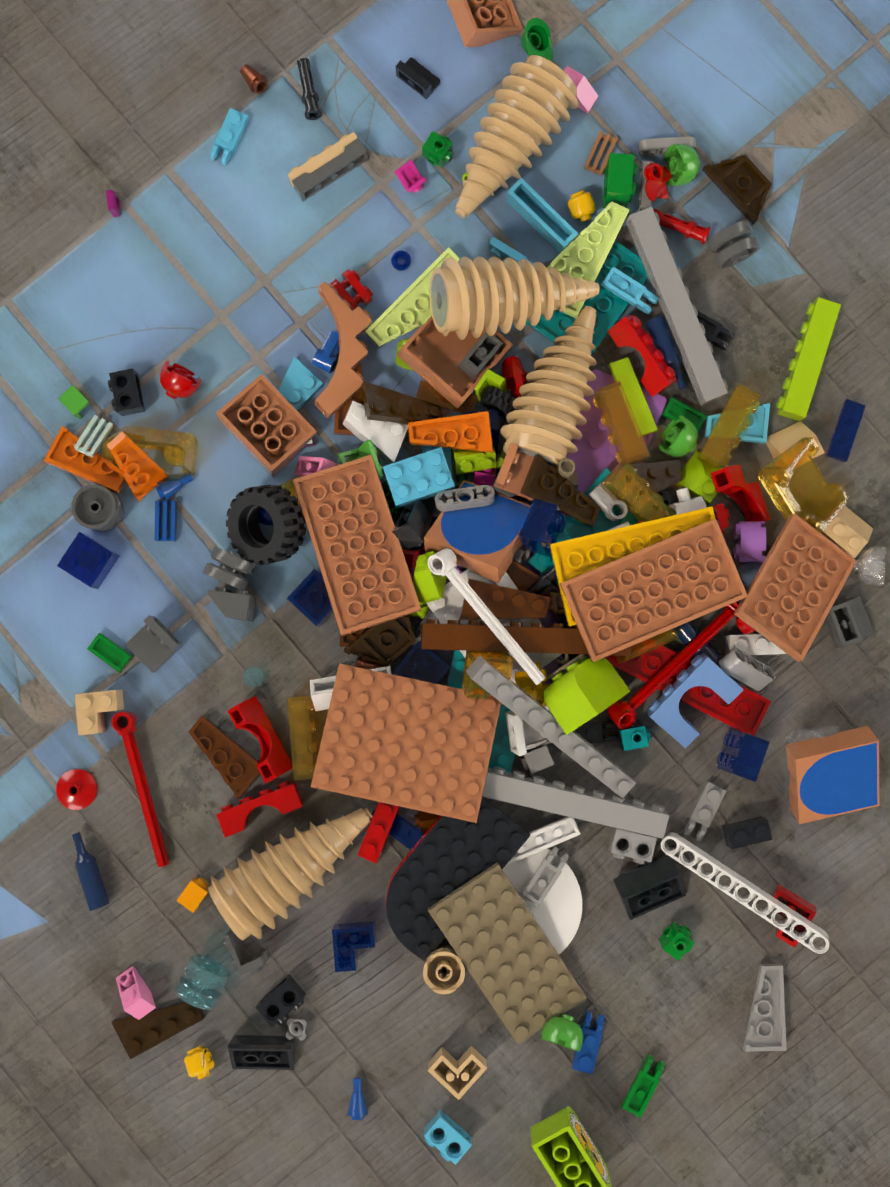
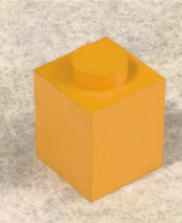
M194 877L179 896L177 902L194 913L209 894V883L201 877Z

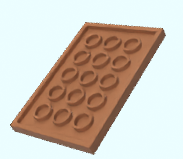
M795 513L791 514L746 591L748 597L741 600L734 615L796 661H803L857 561Z

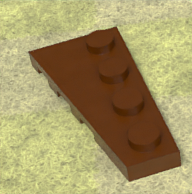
M468 579L470 587L497 619L546 618L550 597ZM464 598L459 620L481 619Z
M201 716L188 732L203 753L210 759L214 768L221 774L225 783L232 789L236 798L240 799L260 774L256 766L259 761L207 718Z

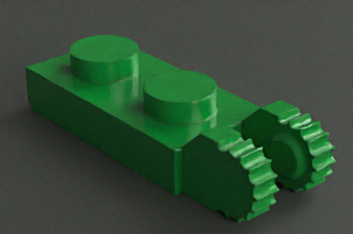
M650 1054L643 1061L642 1067L638 1070L621 1104L623 1109L639 1118L642 1117L660 1081L659 1078L665 1066V1063L660 1060L656 1064L653 1075L650 1074L648 1070L653 1062V1056Z

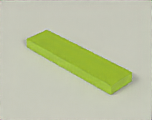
M629 358L610 363L609 369L637 438L657 432V426Z

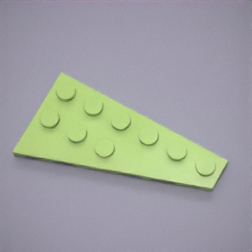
M611 201L594 221L550 263L547 269L554 267L561 275L568 273L572 278H582L583 280L595 282L630 209ZM586 300L576 302L575 305L565 306L563 313L576 318Z
M449 247L365 331V334L378 347L421 327L431 317L430 280L433 270L441 267L443 261L448 257L454 258L457 262L460 259Z

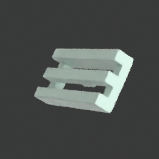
M94 415L75 444V450L94 458L112 430L113 423H107L106 420L99 419L98 416ZM104 426L105 429H104L103 432L101 433L100 437L98 438V440L96 441V443H95L94 446L92 447L91 451H88L89 447H90L91 444L94 442V440L96 439L98 433L100 432V430H101L102 427Z

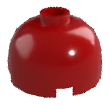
M166 361L160 372V383L163 389L166 390V395L173 399H177V397L189 398L202 383L200 377L196 380L192 377L195 373L177 363L171 366L169 365L170 361Z

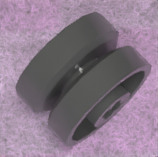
M748 220L732 224L709 239L708 245L711 251L718 253L715 260L720 269L734 266L746 260L761 248L757 238L750 237L753 230Z
M98 484L87 485L81 488L74 495L71 503L72 514L75 520L81 526L97 532H107L114 529L121 522L124 514V505L120 497L115 492Z
M214 547L211 558L220 562L221 565L219 567L215 564L207 563L203 573L237 589L245 590L248 581L239 576L238 573L240 571L246 575H252L256 565L244 560V557L227 550L226 552Z

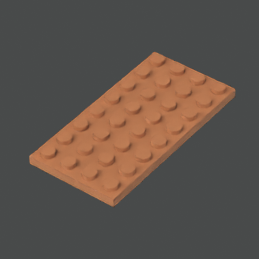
M372 455L293 479L341 636L421 611L399 539L392 532L395 526Z
M712 519L560 583L592 662L748 597L716 519Z

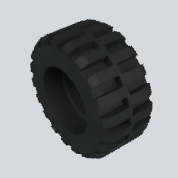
M271 484L249 487L244 491H240L230 503L231 508L228 509L226 515L228 516L226 527H228L229 531L227 535L232 540V547L237 549V553L241 557H245L246 561L256 565H267L287 560L299 550L298 546H302L304 541L302 536L306 534V528H304V523H306L305 517L302 515L301 505L297 503L298 499L294 495L290 496L291 492L286 488L282 489L281 486ZM262 508L270 514L273 521L274 531L270 541L263 536L259 528V514Z

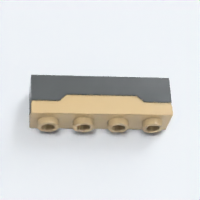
M354 132L346 134L334 145L325 147L323 152L317 156H311L300 167H294L287 174L289 181L301 200L305 201L367 161V150Z

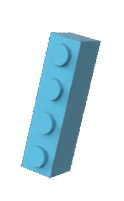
M522 178L507 191L506 202L559 253L577 238L578 232Z

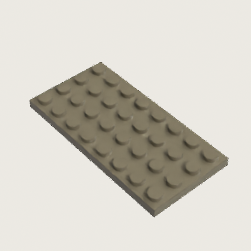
M498 862L428 908V912L517 1044L542 1029L550 1018L560 1017L587 998Z

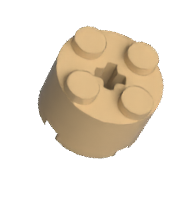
M439 946L428 955L423 967L424 981L438 994H450L463 983L465 965L453 947ZM442 967H446V973H442Z

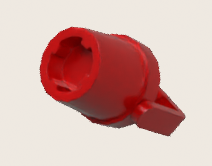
M507 357L501 363L502 377L505 378L507 389H510L511 396L517 399L521 397L520 387L527 384V373L519 357Z

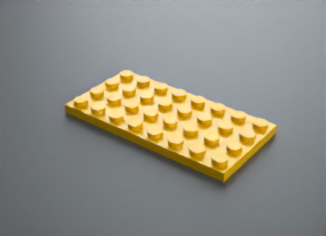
M713 507L549 544L568 626L576 625V622L560 583L715 519Z

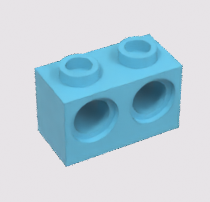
M441 1109L424 1128V1139L431 1147L435 1146L446 1161H452L455 1165L472 1146V1137ZM436 1128H441L444 1130V1132L442 1134H436L434 1133V1130ZM456 1142L460 1146L458 1148H451L449 1145Z

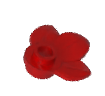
M647 164L644 169L647 197L652 202L655 201L656 197L667 199L666 182L672 178L670 171L665 166H660L659 164Z

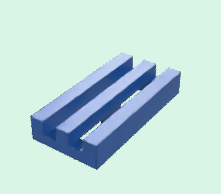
M155 501L154 541H176L177 501ZM161 506H163V537H161ZM168 506H171V537H168Z

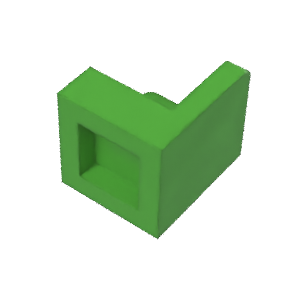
M73 385L58 398L78 419L83 417L80 412L89 404V401L81 391Z

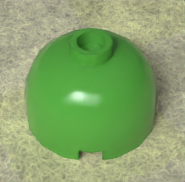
M686 144L670 145L667 148L663 161L667 160L666 168L672 175V178L667 181L668 185L681 186L690 183L696 177L700 168V160L696 151Z
M681 415L678 416L679 420L673 419L666 426L660 437L663 439L662 445L658 443L659 450L672 457L684 456L694 451L697 446L698 432L695 425Z
M562 1014L561 1017H552L545 1023L541 1039L580 1052L583 1044V1032L581 1027L573 1022L574 1017Z

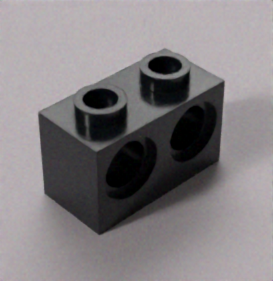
M133 368L109 373L110 380H108V386L110 391L113 392L114 399L111 400L113 410L121 416L145 412L138 373ZM127 379V384L124 387H120L121 381ZM131 399L130 405L124 407V401Z
M289 975L262 998L255 1008L271 1027L276 1023L280 1025L287 1019L289 1011L292 1009L296 1011L303 1005L306 993L293 977ZM285 992H293L295 994V998L288 999L285 995ZM276 1005L279 1008V1012L273 1013L269 1006Z

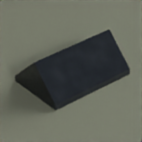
M234 1035L228 1044L232 1069H295L294 1038L288 1040L286 1036Z

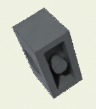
M485 332L458 367L473 379L503 343L494 335L489 336Z

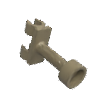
M568 458L561 460L558 466L559 474L571 481L577 489L578 473H574V461Z

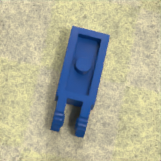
M587 1011L583 1026L581 1025L583 1032L582 1048L580 1052L575 1051L572 1069L593 1074L602 1036L604 1015L599 1014L596 1027L593 1029L589 1028L592 1012Z

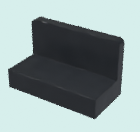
M412 57L406 63L400 60L395 66L396 76L426 100L440 84V79Z

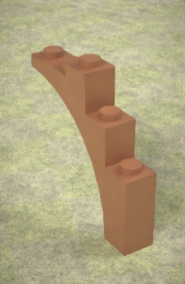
M324 281L318 288V294L327 304L335 320L339 334V357L332 379L326 389L316 398L314 405L329 419L361 390L364 378L358 371L354 372L353 369L367 357L368 348L362 340L358 341L357 338L371 326L372 318L365 309L362 310L359 306L352 311L351 305L337 295L338 292L331 284L328 285Z

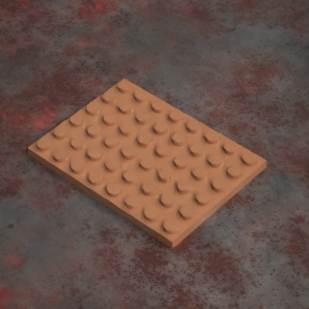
M339 663L311 787L477 823L501 702L492 695Z

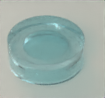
M250 667L245 670L243 680L249 687H258L264 681V673L258 667Z

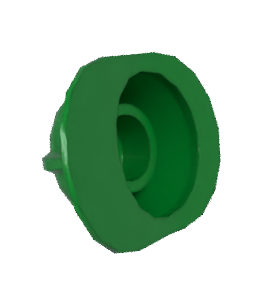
M530 19L525 25V30L521 36L523 50L529 56L537 55L552 61L553 49L549 27L542 19Z

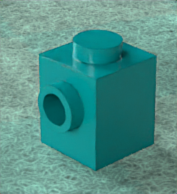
M639 725L627 729H618L622 750L627 751L649 746L648 741H651L649 729H645V726Z

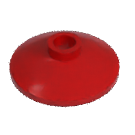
M83 769L69 770L58 780L56 794L60 803L66 808L72 810L84 809L96 798L97 783L88 771ZM73 786L77 788L76 794L71 791Z

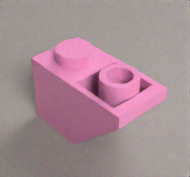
M130 967L116 977L125 1012L140 1020L156 1008L151 990L135 967Z

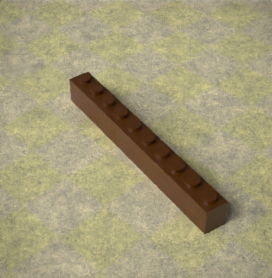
M426 619V623H421V649L509 652L487 625H481V621H468V624H460V620H447V624H440L439 619ZM510 622V626H503L522 650L527 653L588 654L577 625H573L572 628H564V624L552 623L551 627H543V623H531V627L523 626V622ZM632 646L611 655L631 656Z

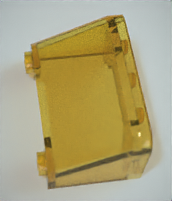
M124 426L110 436L103 444L101 457L117 465L107 444L123 431L140 448L165 451L164 457L169 464L181 466L183 473H195L198 440L190 433Z
M802 438L766 464L758 473V477L785 521H787L791 514L795 513L818 532H824L849 500V497L841 485L827 483L812 458L819 451L818 444L814 438Z

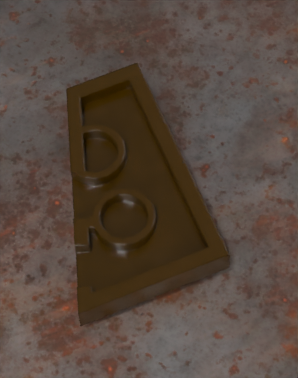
M680 461L626 464L621 466L627 506L682 481Z

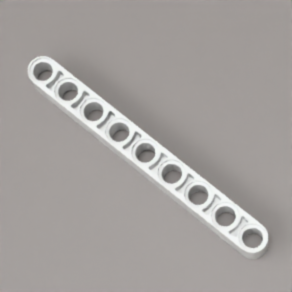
M670 832L664 836L661 842V848L664 853L813 952L822 954L829 949V936L823 929L677 833ZM666 840H674L677 846L674 848L669 847L666 844ZM684 852H692L695 858L692 860L687 859L684 856ZM709 863L712 865L713 870L705 871L702 868V864ZM727 875L731 878V882L723 883L720 877ZM745 887L750 893L748 895H741L738 889ZM758 900H765L768 902V906L761 908L756 902ZM783 912L787 915V918L779 920L775 914ZM796 925H803L806 930L804 932H797L794 927ZM817 937H821L825 940V942L821 945H817L813 942V940Z

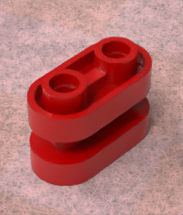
M347 269L341 275L344 280L341 283L337 279L329 283V285L331 284L338 292L337 295L351 305L352 311L358 307L360 302L368 305L372 301L371 296L373 293L368 286L365 285L363 287L359 282L361 280L359 275L354 270L350 271ZM350 287L356 296L352 298L345 289Z

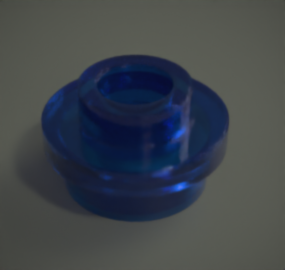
M397 251L392 255L391 263L396 270L404 271L409 268L411 258L407 252ZM403 259L405 260V262L403 264H399L398 260Z

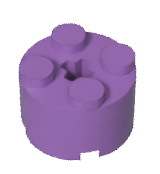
M740 521L738 524H735L733 540H737V544L733 548V559H738V562H763L765 560V556H762V551H766V527H763L764 521Z

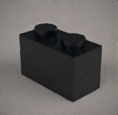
M419 499L403 507L392 532L407 549L414 546L418 547L424 543V537L431 528L434 516Z
M762 816L721 825L726 846L731 849L773 840L768 819Z

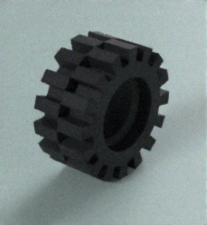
M488 386L480 400L484 407L504 418H507L508 413L515 411L512 405L515 400L514 397L496 387Z

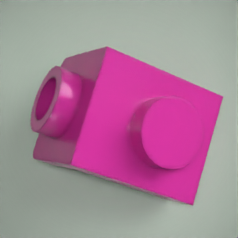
M412 160L407 161L394 171L406 192H418L424 187L423 183L427 181L425 177L420 175Z
M497 469L475 471L473 483L479 486L489 485L492 487Z

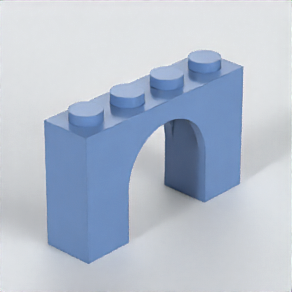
M704 652L701 655H697L691 661V665L687 670H682L678 674L677 680L672 685L669 684L664 688L662 695L658 699H654L649 704L647 710L649 717L685 749L700 733L679 712V701L682 695L692 687L705 686L715 691L723 700L730 704L744 690Z

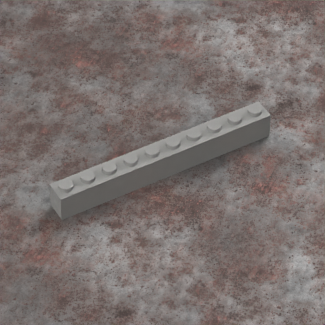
M652 207L629 215L626 224L654 293L658 297V303L681 354L683 364L698 401L702 406L724 397L728 393V385L726 380L721 377L718 361L714 360L712 345L705 338V328L698 321L697 309L689 299V289L683 284L680 268L676 267L674 253L667 245L666 233L660 228L659 216L657 212L653 211Z
M479 655L466 672L473 681L621 798H624L636 784L623 769L578 733L572 731L566 735L548 709L482 656Z
M496 766L493 769L488 768L482 794L483 797L662 839L664 838L670 816L665 807L658 804L649 806L645 805V802L633 799V801H628L619 795L611 797L599 790H593V792L585 791V788L573 785V787H568L560 781L554 780L551 783L539 776L530 778L526 777L522 772L513 771V773L505 772V769Z

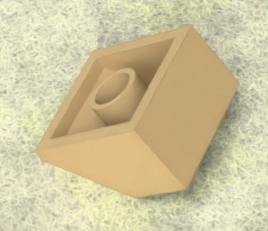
M801 421L767 437L766 444L781 474L825 453L816 434Z
M840 504L818 532L852 558H855L868 543L873 528L845 505Z

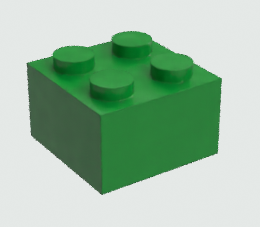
M610 153L604 173L602 208H606L611 201L625 208L628 203L632 202V195L635 194L636 182H633V178L637 171L634 154Z

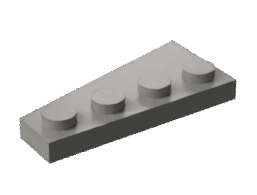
M760 964L743 1046L745 1052L787 1051L782 964Z

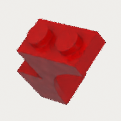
M740 464L727 466L710 473L716 493L720 492L730 496L739 505L747 521L766 522L771 520L759 482L746 484Z

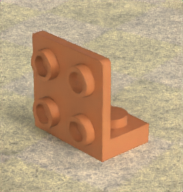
M510 443L495 487L533 501L534 499L520 492L534 457L517 451L518 446Z

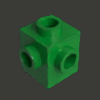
M434 131L431 132L422 146V156L430 164L438 165L443 168L446 162L449 163L454 155L451 140L444 135L440 136Z
M675 921L666 927L663 934L658 938L662 949L677 961L685 953H688L695 944L691 936V930L685 925L680 926Z

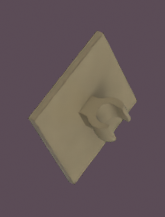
M565 654L564 660L558 656L556 661L563 666L547 676V680L552 679L583 657L587 658L589 655L580 654L573 660L570 659V654Z

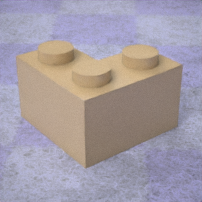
M123 690L75 694L78 735L106 732L104 712L124 710Z
M472 1046L469 1047L458 1061L441 1047L428 1062V1072L458 1100L487 1069V1060Z

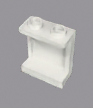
M513 711L505 712L511 752L522 756L527 754L526 750L552 743Z

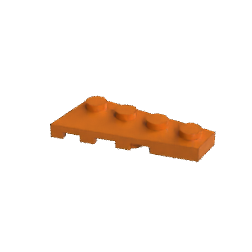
M489 411L408 423L410 443L413 445L494 453Z
M62 426L44 461L119 494L125 482L120 469L98 454V452L92 458L75 450L74 446L79 438Z
M123 431L107 444L110 453L138 502L158 485L157 482H162L169 476Z

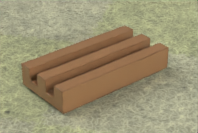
M599 131L584 169L602 176L609 155L612 153L618 138L610 137L611 135H604L602 131ZM602 139L604 140V142L600 148V151L596 157L593 166H590L591 160L595 154V151L599 145L600 140ZM609 142L611 143L610 148L599 170L597 169V165L601 159V156L605 150L607 143Z

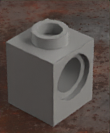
M546 745L527 751V754L523 755L524 758L521 759L525 771L529 770L531 774L554 765Z

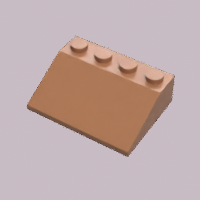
M447 0L465 47L484 46L523 31L512 0Z
M263 374L258 376L216 413L219 421L272 477L288 465L317 433Z

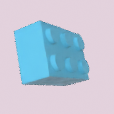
M442 447L383 466L396 509L419 499L423 501L435 497L441 491L453 490L455 488Z

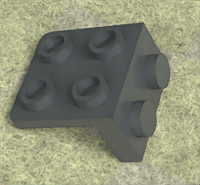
M232 929L225 934L224 946L228 952H231L233 957L232 965L235 971H239L240 976L250 971L251 974H254L263 969V966L267 964L266 962L270 957L268 948L248 956L242 940L237 937Z

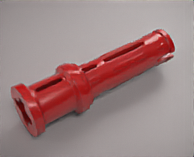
M654 209V212H657L660 219L659 225L684 234L685 238H693L704 245L711 227L705 228L695 224V221L687 222Z

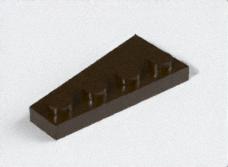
M536 454L520 493L589 527H594L601 507L582 491L577 490L573 483L562 477L552 465H548L542 456Z

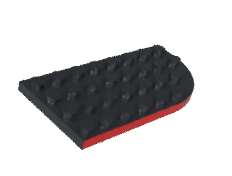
M483 796L477 823L440 815L398 865L388 884L386 893L387 917L393 933L401 944L425 962L428 955L435 951L446 938L428 912V908L492 867L495 863L498 862L503 869L531 836L530 833Z

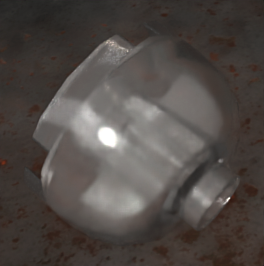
M870 546L860 553L859 559H855L857 562L854 565V571H858L859 579L866 585L883 586L887 554L886 547Z

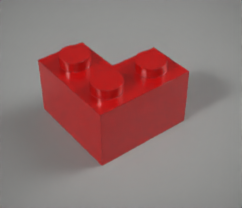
M778 883L771 896L809 921H812L816 915V906ZM778 912L779 915L783 916L782 920L787 918L785 913ZM796 925L794 927L797 932H804L806 930L803 925ZM776 928V937L795 948L798 941L779 928Z

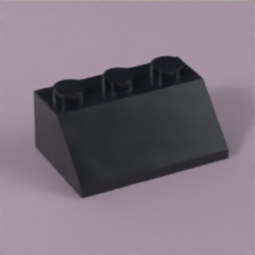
M669 855L659 857L651 863L641 865L637 869L623 873L613 879L630 920L686 896L680 872Z

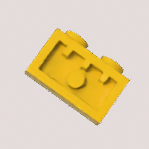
M536 662V666L546 678L538 685L533 682L525 671L515 672L516 684L541 705L547 706L544 699V690L549 684L546 685L545 683L547 681L546 670L541 668L540 662Z

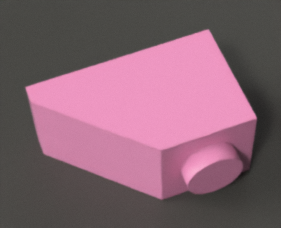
M566 66L564 72L572 79L577 88V95L575 97L579 103L578 108L588 113L597 100L598 94L584 75Z
M299 456L294 475L302 477L340 464L320 457Z

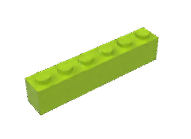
M818 297L813 303L810 302L806 310L808 318L807 321L803 322L800 333L803 334L801 340L797 341L794 351L797 353L795 359L791 360L788 370L791 372L783 383L782 389H785L777 402L776 407L779 408L777 415L796 421H802L806 418L841 304Z

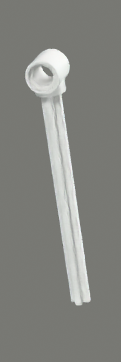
M444 548L430 556L427 563L430 571L433 574L448 577L536 685L544 680L546 677L456 570L458 565L456 564L457 558L454 552Z

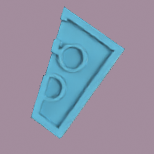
M770 403L708 416L706 419L705 437L765 444L767 442Z

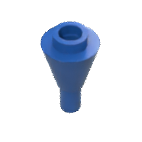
M189 473L179 479L157 482L158 487H156V490L161 499L165 497L168 500L183 485L193 481V478Z
M353 1078V1093L347 1114L352 1116V1120H363L364 1116L368 1115L362 1092L361 1078Z

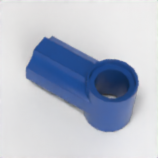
M330 331L322 348L317 350L312 360V365L328 373H332L338 361V332Z

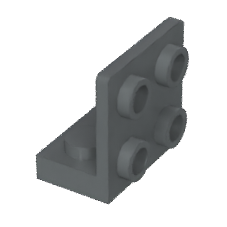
M149 615L144 620L146 625L126 643V646L154 673L183 644L156 616Z

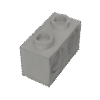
M613 827L608 850L613 853V857L625 859L626 856L633 858V862L645 864V861L652 862L657 838ZM622 838L626 839V846L624 848H618V840ZM642 843L646 844V851L638 853L637 847Z

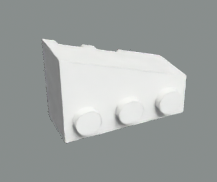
M352 401L343 421V425L361 441L371 440L372 444L376 446L377 454L388 465L395 462L408 429L407 424L367 420L365 406L355 401Z

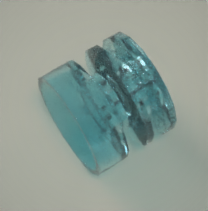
M192 955L185 968L187 975H182L179 980L180 983L175 988V993L179 998L192 1006L206 1010L214 1009L221 995L219 989L225 987L231 975L230 971L224 965L211 958Z

